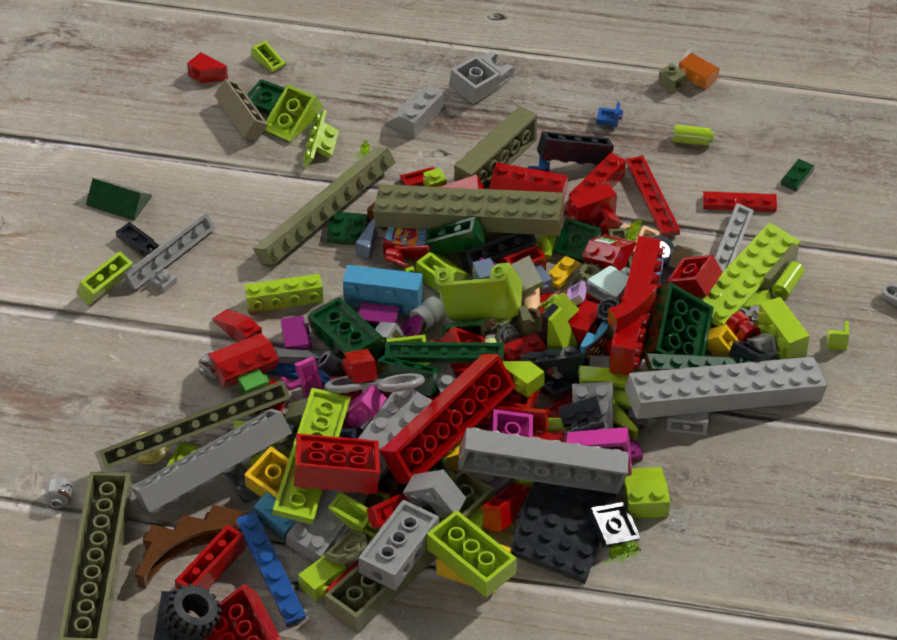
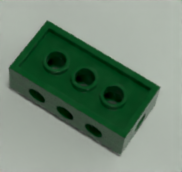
M340 297L308 315L312 333L341 360L345 359L344 353L368 349L374 360L385 354L382 335Z

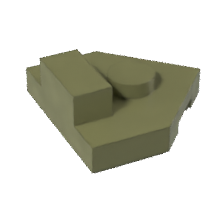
M351 529L324 556L327 561L340 565L357 560L369 545L366 533Z

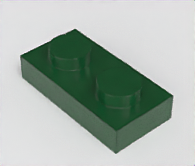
M798 159L782 178L781 185L797 192L814 171L815 165Z

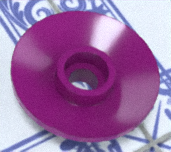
M419 315L413 316L400 329L406 337L420 335L423 318Z

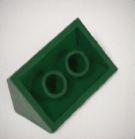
M93 178L86 205L135 221L151 199L152 194L105 179Z

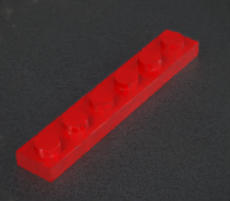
M644 156L627 158L626 165L660 235L664 237L680 235V228Z

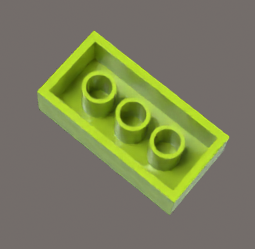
M457 510L426 534L427 549L486 598L516 574L517 558Z

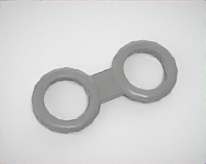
M409 373L354 384L351 378L348 379V376L328 381L325 384V389L332 393H348L358 390L364 392L373 385L379 392H399L421 386L425 382V378L420 374Z

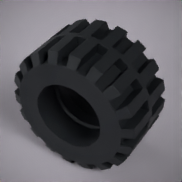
M188 584L187 587L181 585L179 589L176 588L162 613L164 615L162 618L163 623H166L164 627L166 630L171 631L170 635L177 636V640H206L215 628L221 613L219 600H215L216 596L214 593L210 594L209 589H203L198 584L196 587L193 584ZM184 610L195 612L199 618L188 615Z

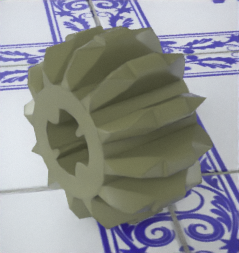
M584 262L583 265H578L573 273L574 285L581 281H585L588 285V279L604 269H601L600 264L594 265L593 262L591 264Z

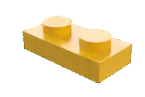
M566 255L548 272V275L552 278V287L560 290L573 277L575 269L581 263Z

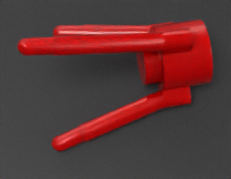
M395 245L394 249L388 248L386 250L384 260L387 263L406 269L410 266L403 262L404 254L401 251L426 250L430 247H401Z

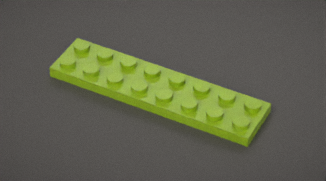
M769 222L723 271L709 295L704 298L699 297V299L714 307L711 323L718 327L725 325L728 318L735 312L740 311L763 286L764 276L793 243L799 246L801 241Z
M312 388L297 433L340 437L351 397ZM295 439L272 515L313 525L323 490L294 487Z

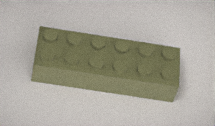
M522 106L512 111L505 120H502L494 130H491L483 140H480L472 150H469L461 160L455 163L454 182L477 174L485 189L491 182L497 162L511 165L537 141V114Z

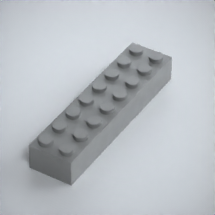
M270 409L131 486V489L142 509L149 513L159 512L166 503H174L180 500L182 494L186 492L192 493L200 488V484L216 480L218 474L232 471L236 468V464L250 461L253 459L252 455L257 452H266L270 445L275 442L278 444L284 442L292 431L282 412Z
M466 428L459 448L458 470L618 494L628 474V452L618 449H604L598 446H584L579 443H564L559 440H545L539 437L531 438L519 434H505L499 431H485L479 428Z

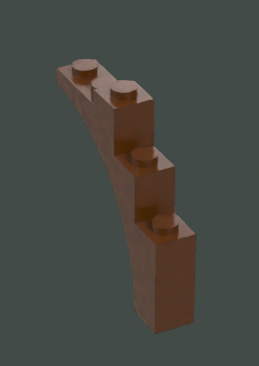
M213 504L210 512L206 513L204 519L182 514L180 521L175 523L174 530L152 524L149 531H146L143 536V544H145L146 550L144 551L141 565H138L135 571L138 587L146 589L155 574L166 563L189 549L209 544L226 525L241 532L236 519L250 513Z

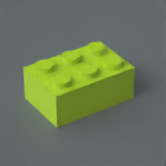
M778 297L761 303L757 326L761 329V333L774 335L778 354L775 355L776 359L807 357L810 335L782 298Z

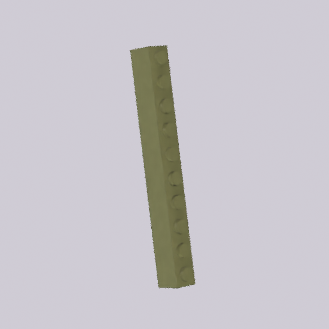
M373 148L255 245L252 249L260 264H275L393 166L396 162L389 148Z
M284 380L96 451L95 455L101 471H104L288 400L290 395Z

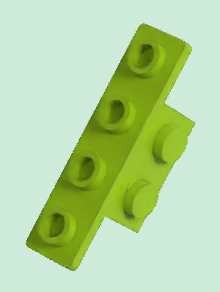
M324 109L320 114L317 113L313 119L314 126L309 133L311 138L307 141V150L302 157L304 160L302 167L305 169L314 159L315 152L328 159L333 155L339 130L324 123L327 113Z

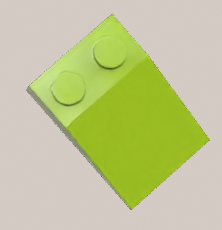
M287 84L266 120L268 126L264 131L292 142L313 122L315 115L319 113L323 104L315 95Z
M662 467L632 468V474L627 475L623 483L625 503L632 519L669 517L670 499Z

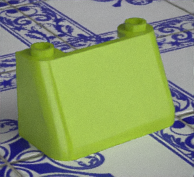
M500 263L493 266L489 279L454 281V274L450 269H435V282L446 315L450 320L459 322L475 319L513 318L519 314V306L522 303L523 282L510 263Z

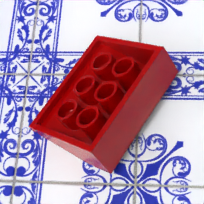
M497 162L489 189L563 193L565 199L568 175Z
M296 434L294 487L377 494L380 475L378 441Z
M243 584L219 602V608H221L220 618L211 635L206 639L282 640L258 593L246 584Z

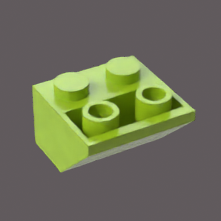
M429 252L416 262V273H421L423 283L437 293L439 291L435 282L436 268L450 269L454 274V281H463L470 277L469 273L443 255Z

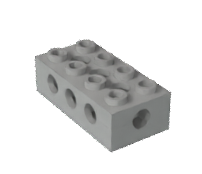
M402 500L359 556V573L396 590L427 549L426 534L439 524V516Z

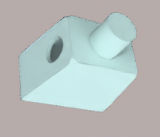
M613 266L605 268L588 279L587 293L599 301L606 300L608 297L610 299L615 298L621 304V297L624 296L630 269L624 267L619 271Z

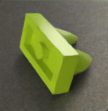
M538 235L537 244L535 245H538L546 255L547 260L551 261L553 247L558 236Z

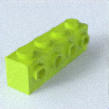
M320 273L244 284L248 313L324 303Z

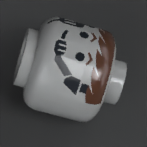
M510 324L500 326L495 334L497 342L504 343V345L523 338L518 328Z
M212 350L207 352L198 361L200 367L198 371L206 379L208 377L211 379L218 377L208 357L209 353L214 352Z
M63 477L51 479L46 486L45 501L53 508L65 507L70 503L73 487Z

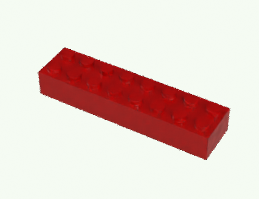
M638 236L624 295L654 283L658 285L659 274L657 272H661L662 261H659V259H662L664 250L663 247H660L661 239ZM651 307L636 322L618 332H614L609 372L629 376V373L634 372V368L638 369L640 357H637V355L642 354L643 343L641 341H645L646 329L644 327H648L650 315H647V313L651 312Z
M482 354L379 450L398 483L408 484L414 474L426 473L464 437L466 428H473L516 387L498 354Z

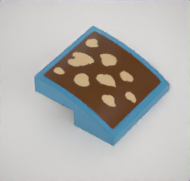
M602 321L595 335L589 332L586 334L580 345L582 366L590 365V355L601 356L604 352L609 330L608 323Z

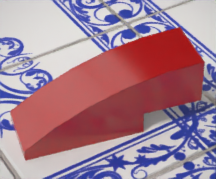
M655 283L622 296L621 304L609 308L608 323L615 332L636 322L652 306L656 299L657 285Z

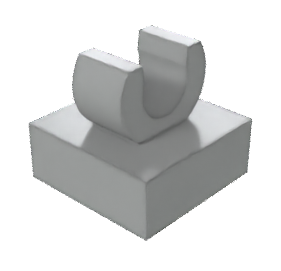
M160 267L155 271V275L150 278V282L165 293L177 283V277Z

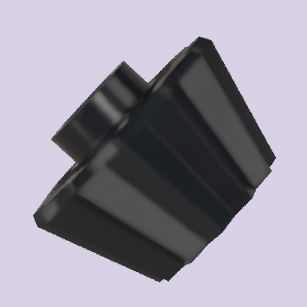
M608 297L606 300H601V303L597 305L598 310L596 311L598 319L608 323L609 308L619 305L620 301Z

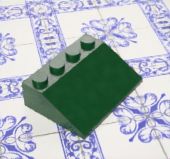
M671 282L658 287L656 299L651 307L642 357L645 358L647 353L705 356L714 307Z

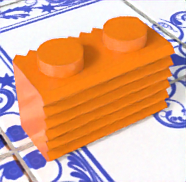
M692 52L679 62V69L686 73V79L703 89L709 87L719 77V68Z

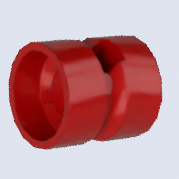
M741 311L735 312L726 321L727 326L741 342H747V338L761 334V329Z

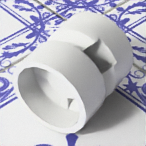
M432 296L425 300L422 305L413 309L410 312V317L421 316L423 318L421 331H427L434 323L442 320L446 316L443 303L438 298Z

